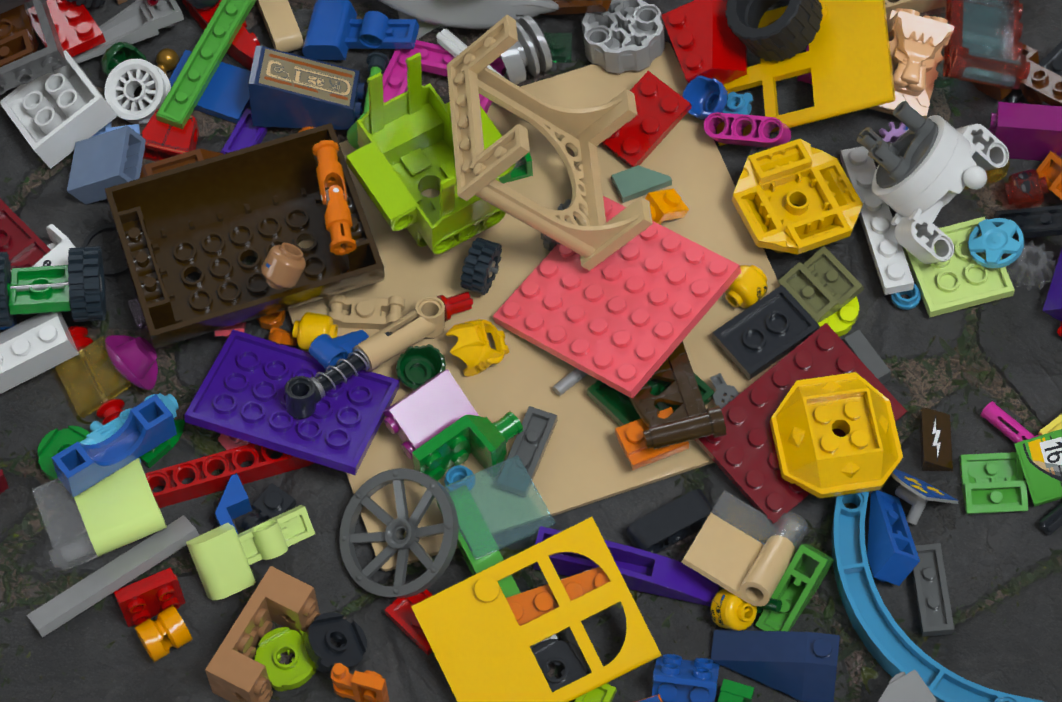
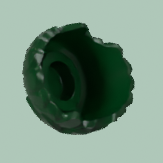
M430 344L420 347H408L396 363L398 379L411 390H415L446 368L444 355L440 353L439 349L434 348Z

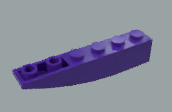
M540 526L535 545L562 531ZM604 540L628 589L711 606L714 596L719 592L720 586L677 560ZM565 552L549 556L557 574L573 576L599 567L589 558L575 553ZM538 562L533 564V569L541 570Z

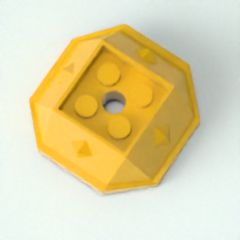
M802 139L749 155L732 196V202L757 247L771 249L777 253L787 252L797 255L850 237L863 206L838 159L822 150L811 147L810 143Z
M856 372L797 380L770 420L782 479L792 484L795 483L818 498L880 490L903 458L890 400ZM832 429H841L845 432L846 436L839 437L833 433Z

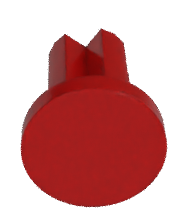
M469 292L448 298L444 295L437 296L445 305V321L450 320L452 314L472 309L473 299L470 298Z

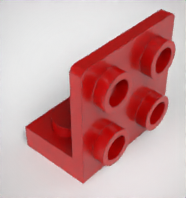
M171 567L114 592L128 627L138 626L172 605L177 610L180 605L186 603L177 576L173 573Z

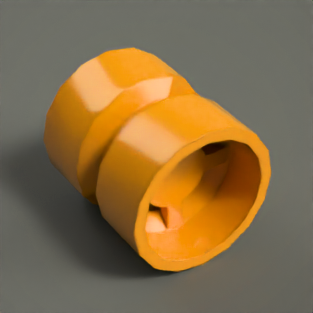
M173 605L157 614L156 621L148 619L134 628L153 662L168 655L172 646L178 649L193 640L186 624Z

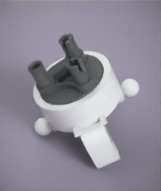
M902 101L893 111V115L909 129L896 142H885L870 127L865 128L859 134L857 142L863 145L869 151L868 156L879 164L872 179V191L897 212L891 221L893 226L896 225V240L924 264L944 262L953 256L954 244L944 232L933 224L941 208L948 204L957 194H960L965 186L975 190L982 188L987 182V173L985 171L1004 167L1008 163L1009 152L1007 147L981 124H972L955 129L941 116H922L908 102Z

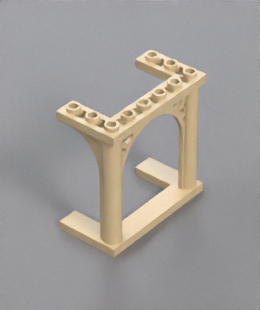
M506 15L447 64L458 197L466 201L476 195L578 253L581 266L590 271L653 224L650 201L643 197L638 198L607 223L605 216L597 146L637 115L635 95L625 89L610 102L601 106L585 109L562 108L540 100L487 68L488 65L518 42L516 20ZM479 94L537 128L553 145L564 162L571 180L572 200L567 209L552 210L543 207L496 180L499 175L530 152L528 130L522 125L517 124L484 150Z

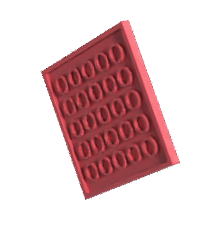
M603 196L607 223L626 207ZM652 221L653 224L645 231L634 237L625 246L618 249L590 271L581 266L578 253L562 244H557L493 315V319L501 327L633 399L740 275L741 268L739 264Z

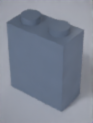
M125 126L76 142L67 192L87 205L106 199L105 188L139 179L146 139L130 127Z

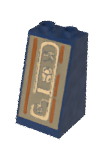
M256 46L248 82L253 126L315 128L332 123L334 130H348L362 115V102L359 101L365 99V83H360V71L264 46Z

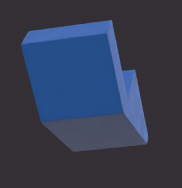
M237 473L231 475L215 511L219 526L226 523L234 526L232 519L252 511L248 495Z

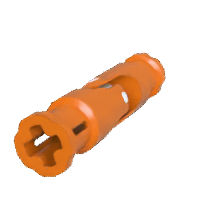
M323 140L315 144L312 150L318 162L316 173L323 205H326L324 218L326 230L331 235L330 252L335 255H345L354 251L357 245L356 241L352 239L351 234L353 223L347 204L343 168L338 162L337 157L339 146L333 140Z

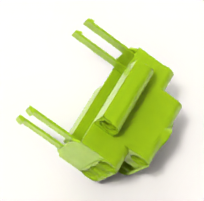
M419 52L405 60L407 63L408 91L391 100L383 102V75L381 72L367 79L369 111L361 119L357 120V143L360 148L346 156V163L392 231H400L406 228L418 246L428 245L433 254H441L496 225L504 218L506 213L476 195L468 201L458 197L450 102L445 104L430 83L426 86L422 85L421 54ZM480 106L484 150H486L500 139L502 135ZM515 164L499 175L496 180L499 181V178L508 174L515 167ZM431 188L439 190L440 195L428 198L423 196L421 192Z

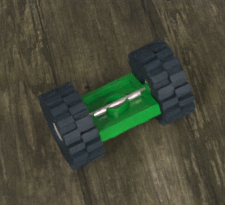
M100 246L69 248L68 265L12 268V271L9 255L7 252H0V327L13 326L14 314L58 313L61 311H71V308L74 322L105 320L106 290Z

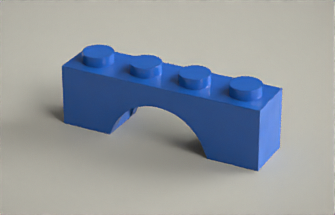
M155 394L132 408L123 426L108 439L93 445H84L76 442L51 457L57 477L74 498L175 436L177 431L173 414Z

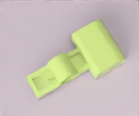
M299 505L237 534L233 525L226 523L187 541L186 544L207 597L211 600H221L256 583L249 565L262 559L269 560L283 555L288 551L289 546L315 535V531L305 506Z

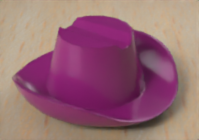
M110 335L106 337L105 347L118 372L139 388L153 389L158 374L157 353L153 346L140 336L137 338L124 335Z

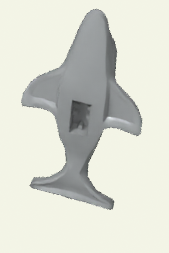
M378 0L397 10L399 19L417 20L420 27L416 40L440 26L464 29H490L506 15H509L519 23V19L525 15L535 17L559 9V5L552 0Z

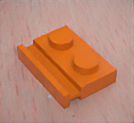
M672 407L659 411L658 417L662 419L668 418L673 413ZM641 419L615 428L617 439L627 459L630 461L632 470L689 449L688 441L655 450L653 448L647 449L643 431L648 430V427Z

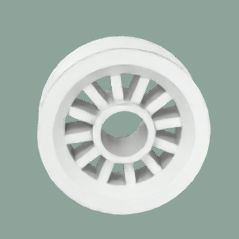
M129 59L118 64L110 72L105 83V99L118 117L134 124H147L155 111L161 107L171 89V84L167 75L159 67L143 59ZM142 86L141 94L138 97H134L136 88Z

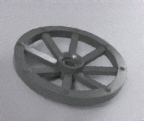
M406 468L391 469L367 480L349 501L341 521L340 551L350 576L366 591L392 599L411 597L431 587L448 568L457 546L459 526L454 502L442 484L433 477L417 470ZM404 481L417 482L427 488L410 518L408 516ZM393 483L398 516L396 519L370 498L378 490ZM436 498L442 512L443 523L418 528L433 499ZM364 506L387 526L385 532L355 533L357 519ZM443 534L440 550L435 560H433L418 542L420 538ZM387 542L388 546L362 569L356 556L354 544ZM409 550H411L427 568V571L414 581L405 584ZM398 551L394 586H383L372 580L370 577Z

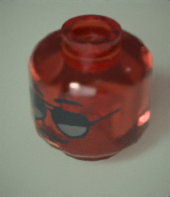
M1035 169L1013 173L1009 176V182L1004 183L1009 205L1014 204L1016 209L1040 206L1044 203V194L1049 193L1046 177L1039 178V174Z

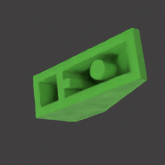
M801 544L771 597L781 600V610L773 612L764 609L755 626L763 631H790L821 585L835 559L809 544Z

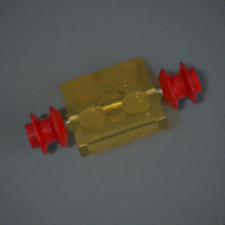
M79 326L69 327L68 329L79 355L63 362L55 369L77 414L85 418L97 410V417L102 418V424L105 425L119 417L125 406L123 400L113 398L131 387L132 384L118 372L111 362L105 347V336H101L93 342L90 337H86L88 335L87 328Z

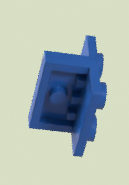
M664 654L663 657H658L653 673L652 696L659 694L663 702H715L719 664L713 663V660L708 658H696L694 661L683 660L681 656L676 654Z

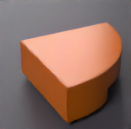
M278 327L271 328L268 335L269 340L284 345H297V338L292 337V332Z

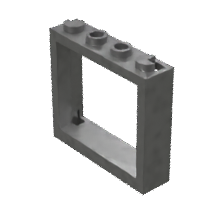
M0 0V14L31 0ZM46 0L32 1L48 47L0 67V95L12 88L27 84L33 79L68 65Z

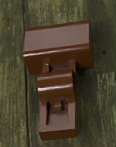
M1007 35L968 67L969 78L972 84L979 91L998 101H1002L1017 87L1022 90L1025 99L1030 104L1042 105L1045 102L1051 106L1062 107V76L1038 65L1040 62L1037 50Z

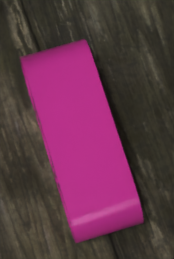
M717 112L708 115L704 121L705 133L723 144L773 148L788 143L791 139L790 128L774 117ZM724 122V130L716 134L717 126ZM752 124L751 133L743 136L744 128ZM775 127H779V134L771 139V131Z

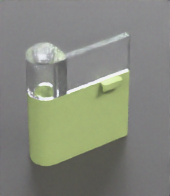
M139 458L74 498L59 478L32 489L53 550L49 551L50 558L55 568L61 566L63 571L167 528Z

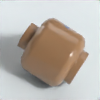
M290 243L273 246L261 266V271L266 278L267 284L279 290L294 287L306 267L303 252Z

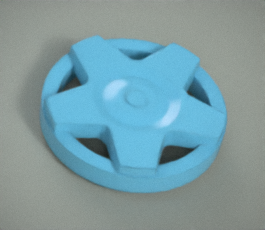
M985 219L979 222L971 232L968 248L971 257L979 265L987 268H1001L1010 265L1019 258L1024 249V237L1020 227L1011 219ZM1015 232L1019 237V242L1012 238ZM976 253H985L986 260L978 256ZM1004 253L1011 254L1007 258L1000 260Z

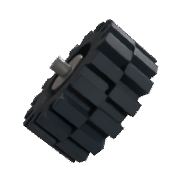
M479 237L473 241L472 248L470 247L468 251V257L466 256L464 260L465 265L463 266V273L460 279L462 280L460 283L462 288L482 295L488 293L489 288L492 286V281L495 280V274H498L499 271L498 263L501 261L500 255L502 253V246L500 244Z

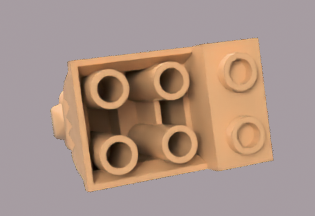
M896 8L895 11L891 10L886 16L895 101L869 109L893 115L895 108L902 101H906L919 114L927 116L934 82L939 74L936 67L943 61L944 56H942L941 51L948 45L955 26L947 24L948 20L941 17H921L920 12L916 10Z

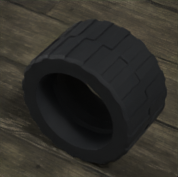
M728 0L725 12L727 24L738 39L756 57L770 62L783 61L802 52L814 40L816 33L820 29V22L823 16L821 12L822 6L818 0H790L783 15L774 23L763 28H758L762 16L773 4L780 0Z

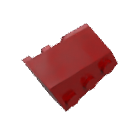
M694 0L662 14L664 25L688 83L697 76L702 75L707 78H715L724 85L747 75V47L738 39L727 24L725 12L728 0Z

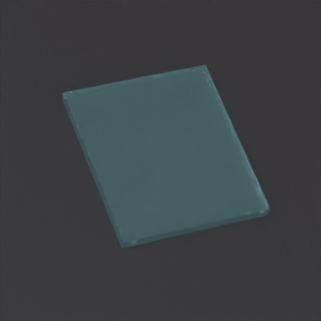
M518 455L444 486L454 502L458 516L459 531L475 560L538 533L540 526L550 528L556 524Z

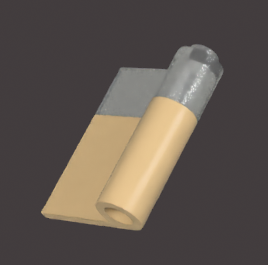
M724 490L681 563L753 606H765L771 599L808 531V524L803 517L791 512L784 513L773 524L765 514Z

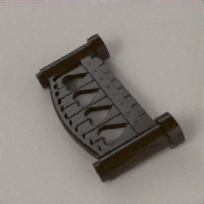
M683 341L649 379L666 381L672 384L660 395L654 396L650 393L652 387L646 383L633 399L628 397L635 411L648 427V430L643 431L647 449L653 448L655 450L713 435L714 438L727 435L720 406L706 409ZM659 402L679 405L680 407L668 418L662 419L658 417L660 412L655 405Z

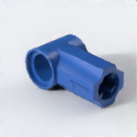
M364 330L354 331L336 338H332L328 334H322L311 343L309 353L326 369L329 365H337L339 359H347L348 354L353 352L354 346L369 338V335Z

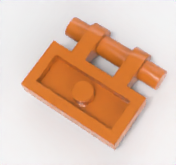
M336 663L333 666L330 675L334 691L340 697L353 699L355 702H390L386 680L380 674L370 670H366L364 673L355 670L354 674H351L349 669L342 663Z

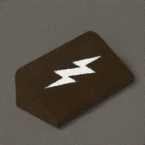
M921 408L919 422L922 471H953L950 414L929 408Z

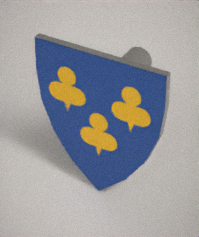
M895 469L891 474L901 484L896 489L895 495L912 505L906 517L907 522L917 525L928 500L954 504L959 502L940 489L905 472Z

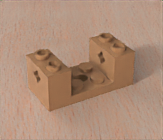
M272 566L269 567L205 669L214 694L230 702L270 701L273 694L266 666L253 660L256 654L255 647L260 639L271 631L272 621L283 627H289L290 630L305 632L316 617L321 615L314 587Z

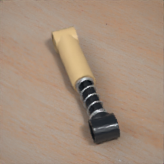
M433 296L421 298L417 301L413 311L354 346L353 352L348 354L347 359H339L335 366L329 365L326 368V372H318L315 377L310 378L305 376L291 378L285 385L286 411L288 414L298 419L311 416L316 410V403L321 401V398L325 397V392L331 388L336 390V385L341 382L347 383L349 377L352 375L358 376L357 372L362 369L368 372L374 370L425 337L434 338L439 336L445 328V305L443 301Z

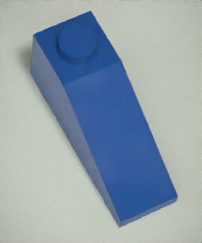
M875 490L871 493L867 557L874 578L881 582H889L900 586L920 562L900 499Z

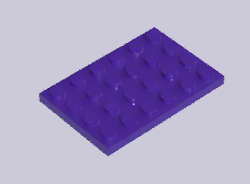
M232 330L187 409L185 422L356 475L385 417L383 411L390 407L399 390L400 380L362 369L357 372L358 376L352 375L349 377L347 383L341 382L336 385V390L331 388L325 392V397L316 403V410L311 416L302 419L294 418L286 411L285 385L287 381L296 376L315 377L316 373H324L326 369L309 352Z

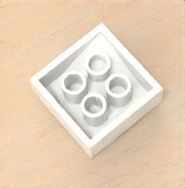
M66 50L63 52L68 65L33 79L27 84L18 86L0 101V105L32 149L50 169L74 151L76 142L92 137L118 116Z

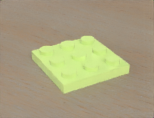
M985 217L939 228L954 244L953 256L947 261L924 264L902 246L916 285L921 292L929 318L1014 295L1015 289L1006 267L987 268L975 262L970 255L968 248L969 236L978 223L985 220ZM976 253L978 256L986 260L985 253Z

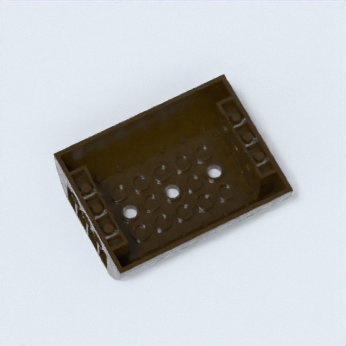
M332 123L105 188L121 247L154 349L383 281L385 277L381 257ZM323 140H333L339 146L337 157L338 162L343 168L347 204L353 223L351 228L352 239L356 241L357 245L354 251L345 255H335L330 252L331 235L326 230L324 218L326 205H323L316 173L318 162L312 150L315 144ZM304 239L314 242L309 248L298 246L299 242ZM290 243L303 252L306 267L294 287L282 288L280 290L272 288L267 284L266 278L262 274L261 266L273 246ZM247 256H255L257 258V261L252 265L242 263V260ZM193 272L201 275L200 279L195 282H189L185 279L188 274Z

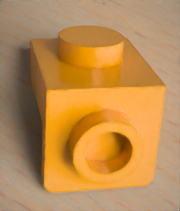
M674 188L649 192L645 197L646 200L650 201L652 221L660 225L663 221L684 218L689 211Z

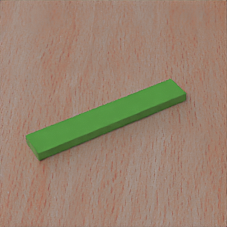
M222 0L158 110L156 114L158 121L180 129L184 128L256 0Z

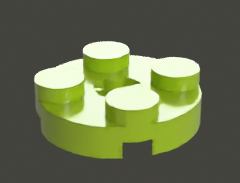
M289 627L276 628L265 634L258 644L254 660L266 666L271 686L276 691L283 692L298 688L308 682L317 671L314 662L305 649L304 631L290 630ZM287 652L288 655L293 653L295 657L291 659L292 662L290 664H280L279 661L281 660L282 653Z

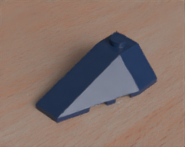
M714 630L711 660H713V663L719 664V666L743 677L747 676L772 690L776 689L799 702H834L840 635L795 631Z

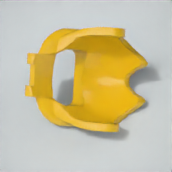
M484 319L456 324L445 334L449 337H458V341L450 350V353L459 357L467 364V367L463 370L464 376L467 377L483 372L492 364L500 363L504 355L509 353V348L504 341V331H498L491 322ZM486 333H491L493 336L496 350L490 347Z

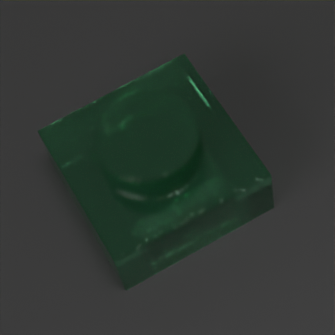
M544 33L551 53L552 63H572V33Z

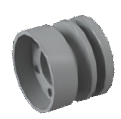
M528 15L521 17L519 23L516 21L518 42L498 57L502 58L506 68L504 78L515 85L526 80V71L535 77L539 75L540 71L546 72L553 67L547 41L537 23Z

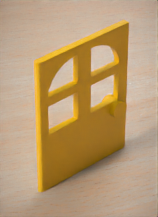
M818 0L822 6L821 12L823 16L818 33H816L814 40L809 43V51L796 54L790 59L787 58L778 62L765 61L761 58V64L747 67V75L724 84V87L729 94L730 92H738L763 85L765 116L777 118L789 128L894 102L895 91L885 0ZM788 6L766 11L759 22L758 28L774 23L783 15ZM811 73L814 106L779 115L776 81ZM724 122L717 126V134L724 130ZM752 124L744 128L743 136L751 133ZM775 127L771 133L780 131L779 127Z
M593 517L411 606L457 702H570L662 656ZM565 552L585 556L595 562L605 572L610 582L571 601L549 556ZM538 562L559 607L519 626L498 581ZM621 602L627 625L625 641L614 660L603 667L581 621ZM570 627L592 673L552 692L530 647Z

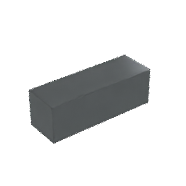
M860 330L843 339V342L882 384L890 380V369Z

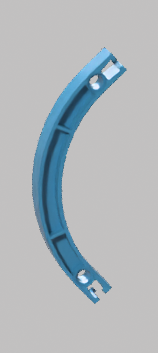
M870 491L837 496L831 532L832 558L835 559L833 568L842 604L853 628L867 650L892 678L901 672L908 674L916 669L937 702H1045L1000 692L976 684L946 669L922 651L895 622L883 603L871 574L865 546V516ZM853 503L857 508L849 509L844 504Z

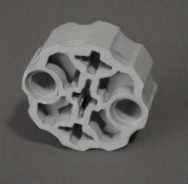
M612 0L607 12L586 13L583 18L582 30L586 57L592 64L603 67L606 72L620 74L624 71L643 70L649 67L656 57L661 56L665 49L662 13L655 4H648L643 0Z

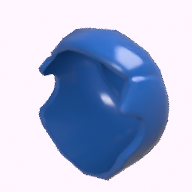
M700 75L687 84L682 97L691 103L692 108L688 113L698 119L705 120L712 113L723 112L727 105L728 92L722 82L715 78H707Z

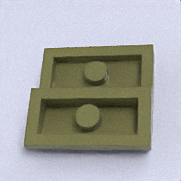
M825 246L819 249L804 264L801 262L797 263L778 280L779 284L788 290L817 323L837 312L864 290L862 284Z

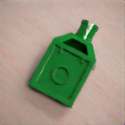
M511 411L493 423L487 417L466 414L412 452L414 470L425 473L438 481L443 477L445 471L454 465H461L468 459L469 454L472 453L494 479L499 475L507 453L506 443L515 435L523 432V426Z

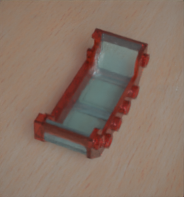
M946 0L945 19L948 20L947 24L955 27L948 45L944 48L943 77L1009 90H1018L1022 79H1027L1030 71V62L1026 61V55L1021 54L1023 43L1019 42L1023 30V23L1019 22L1023 12V3H1019V0Z

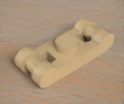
M343 294L329 297L328 306L331 308V311L327 315L333 318V322L338 325V328L382 330L402 317L401 311L405 309V299L401 296L372 298L346 297ZM342 310H351V314L344 315ZM382 311L389 312V315L381 316Z

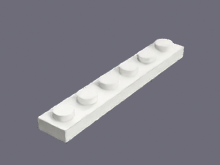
M864 146L841 150L840 159L844 171L863 203L859 217L884 295L913 290L914 281L902 245L899 244L895 237L896 226L891 224L893 217L890 208L872 191V179L876 171L873 158L868 156L869 151Z

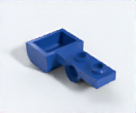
M318 0L314 4L302 53L305 57L315 60H346L348 49H414L420 26L416 19H388L385 14L378 11H368L363 19H356L357 13L349 0Z

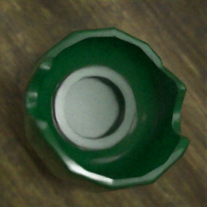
M115 43L103 55L101 60L102 72L108 78L110 72L121 62L129 59L146 60V57L130 43Z

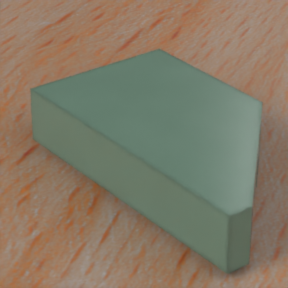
M639 165L611 175V180L622 203L672 185L670 176Z

